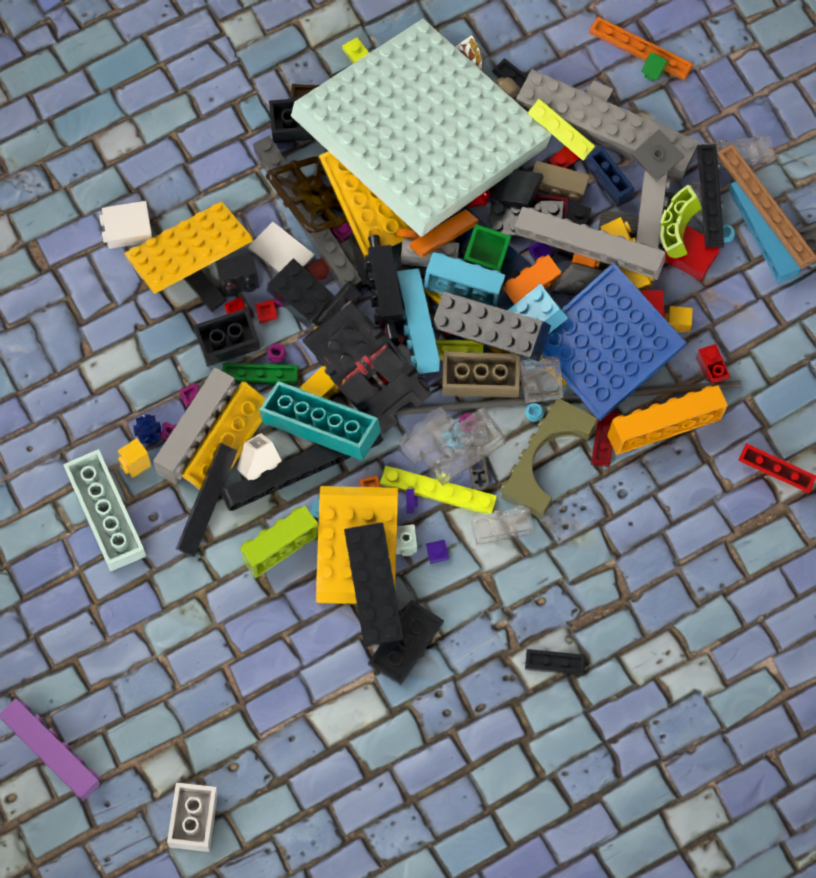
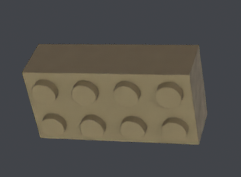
M444 352L442 396L518 398L520 356L501 353Z

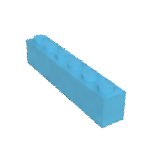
M419 269L397 271L404 313L403 321H405L403 326L404 335L409 338L407 340L408 352H412L410 361L419 374L439 371L440 359Z

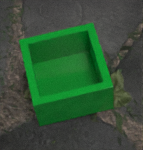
M475 224L463 260L469 264H477L485 269L500 272L511 236Z

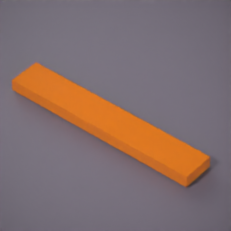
M600 17L596 18L589 30L590 34L644 61L647 60L650 52L669 60L665 71L684 81L693 68V63Z

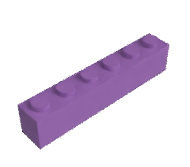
M14 699L0 713V719L84 801L101 785L98 780L99 775L92 768L88 770L84 766L86 764L79 755L75 757L70 752L72 750L65 741L61 743L57 740V733L52 728L47 730L43 726L45 723L39 715L33 716L29 712L31 708L26 702L22 701L20 703L17 699Z

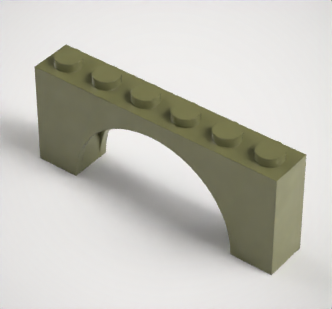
M557 398L555 403H550L546 411L548 412L546 418L542 417L537 426L539 430L536 434L533 433L528 441L530 445L527 450H522L519 456L520 462L518 465H513L509 473L511 477L508 481L505 480L500 488L502 499L540 519L544 517L551 505L552 497L539 487L533 476L532 462L536 453L543 445L559 437L572 436L588 441L598 422V418L560 398Z

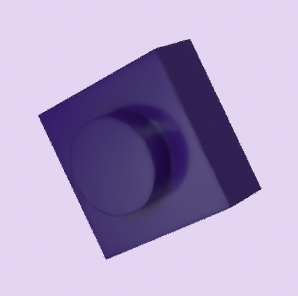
M541 242L528 248V252L535 262L542 256L546 257L549 255L551 258L554 256L551 248Z
M406 489V513H414V507H418V495H414V489Z
M445 540L426 543L430 564L449 560Z

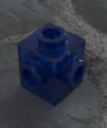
M145 414L136 418L137 425H133L134 435L138 436L140 443L148 444L159 441L158 433H162L160 421H156L155 415Z

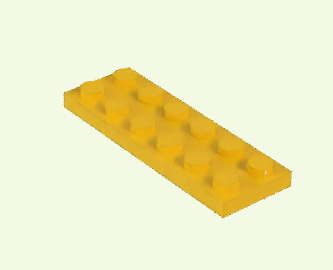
M241 382L183 470L181 476L200 490L219 443L237 450L232 468L241 455L244 443L252 438L262 422L259 409L266 398L246 382Z

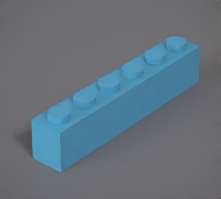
M736 182L731 183L729 192L777 283L780 284L799 276L800 267Z

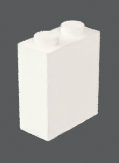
M146 201L102 208L103 215H99L101 226H105L102 237L103 242H107L109 249L142 244L152 238Z

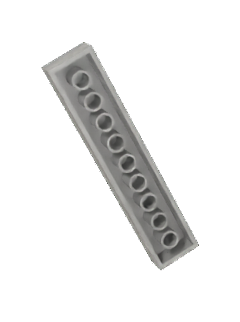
M531 70L516 98V102L527 112H529L538 99H541L589 141L634 161L636 160L632 157L631 153L649 138V134H654L660 129L665 136H672L671 142L684 155V158L671 169V172H667V175L680 181L683 180L697 152L699 141L535 70Z

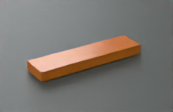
M465 209L433 228L422 237H418L410 242V248L423 258L473 228L475 224L478 225V219Z

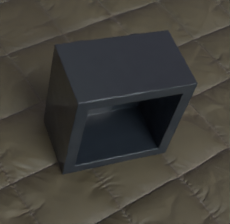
M252 253L215 261L223 296L233 297L238 293L253 292L259 288L258 275Z

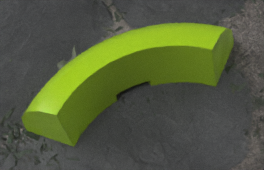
M689 184L671 199L672 202L667 210H664L660 222L661 241L666 253L672 258L687 255L683 243L684 230L689 220L702 209L698 197Z

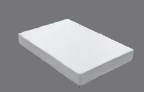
M274 222L248 247L250 252L277 273L293 258L305 268L315 257V254Z

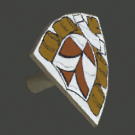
M471 35L455 47L483 72L482 49L474 35Z

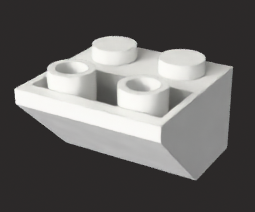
M260 433L244 443L237 470L247 480H254L260 477L262 472L277 467L278 463L282 460L272 441Z

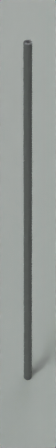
M741 380L717 382L714 384L700 383L638 388L629 397L701 391L707 386L714 387L719 385L720 389L741 388ZM575 393L419 406L418 408L416 406L401 407L394 415L521 406L532 403L546 404L555 403L557 398L565 402L582 400Z

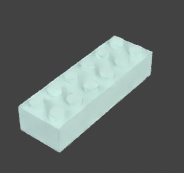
M99 449L63 464L110 572L146 557L141 541Z

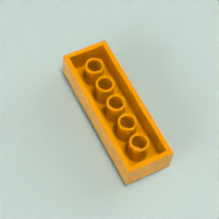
M719 385L714 387L707 386L699 392H689L682 398L677 399V397H674L664 404L656 403L651 405L649 409L643 411L638 409L625 417L624 415L617 416L613 419L607 436L615 454L619 455L717 422L722 419L728 405Z

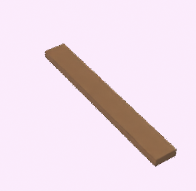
M731 144L718 151L717 157L800 269L802 270L815 262L816 255L735 146Z

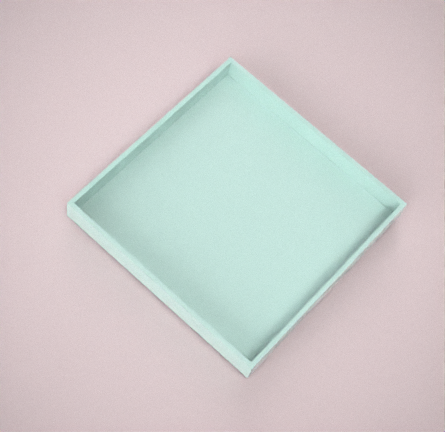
M424 19L413 24L295 101L291 117L420 237L546 149L552 135Z

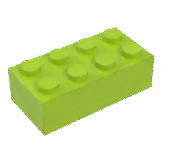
M305 505L301 508H295L285 519L280 518L274 523L273 527L262 530L255 539L245 541L240 548L242 561L256 579L318 537L317 521Z

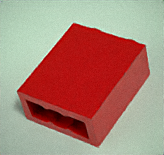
M686 225L683 243L687 255L672 258L665 251V261L702 281L720 254L721 248L705 249L704 235Z

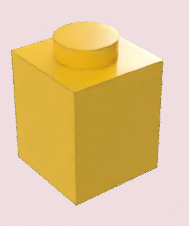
M670 306L669 313L665 312V320L676 332L690 333L693 308Z

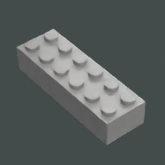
M217 368L213 369L153 460L158 475L176 485L179 480L182 481L184 479L181 476L183 470L236 391L235 379Z

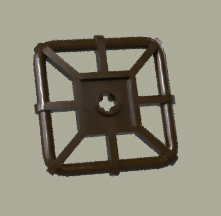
M319 156L299 161L293 160L289 164L273 168L266 173V179L269 180L272 187L284 201L283 205L289 208L309 234L318 233L330 228L336 229L341 227L342 224L348 223L346 216L335 217L330 210L334 208L343 212L339 201L333 195L335 193L333 187H327L320 178L323 165ZM315 164L313 177L306 178L300 168ZM291 171L298 181L293 182L278 174ZM283 187L290 189L296 197H289ZM302 204L308 212L307 220L296 205ZM322 212L328 221L315 225V214Z

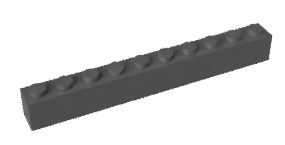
M270 135L253 143L254 153L266 173L268 170L287 164ZM291 171L278 174L293 182L298 181ZM283 187L289 197H296L290 189ZM302 204L296 205L307 220L308 212ZM315 214L314 224L324 223L320 214ZM301 226L339 288L341 289L347 281H351L361 291L362 280L331 231L327 229L309 234Z

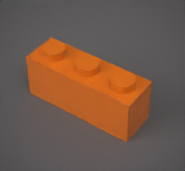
M549 255L540 257L536 260L535 265L530 268L526 267L520 272L518 277L515 279L511 278L504 284L505 286L502 288L514 305L539 284L547 289L562 275V272Z

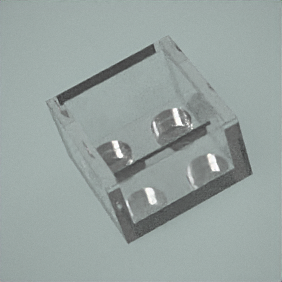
M557 356L542 357L539 362L531 359L519 360L522 396L525 403L563 398L561 366Z

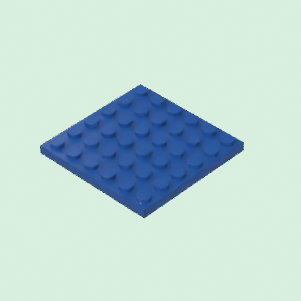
M613 263L562 308L568 319L548 334L542 355L601 421L681 351L687 343L616 264Z

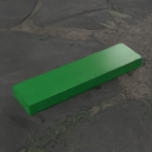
M223 363L222 372L232 376L235 379V384L246 382L247 384L276 385L277 381L287 385H298V365Z

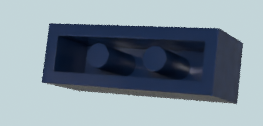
M603 147L587 155L586 167L617 207L633 198V185Z

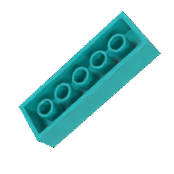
M277 381L259 409L263 423L362 461L381 432L378 418Z

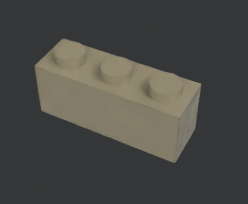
M536 161L533 172L542 173L544 176L537 192L550 193L552 196L569 197L568 199L573 202H583L590 175Z

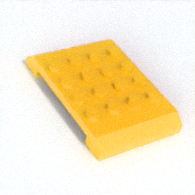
M320 486L316 603L357 604L344 529L381 522L384 524L396 590L398 488Z

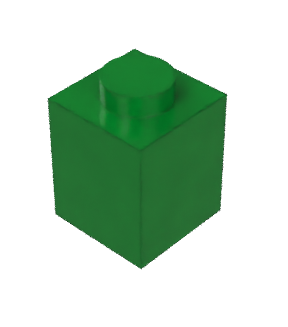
M650 52L641 70L645 74L644 78L652 82L655 79L660 81L669 60Z

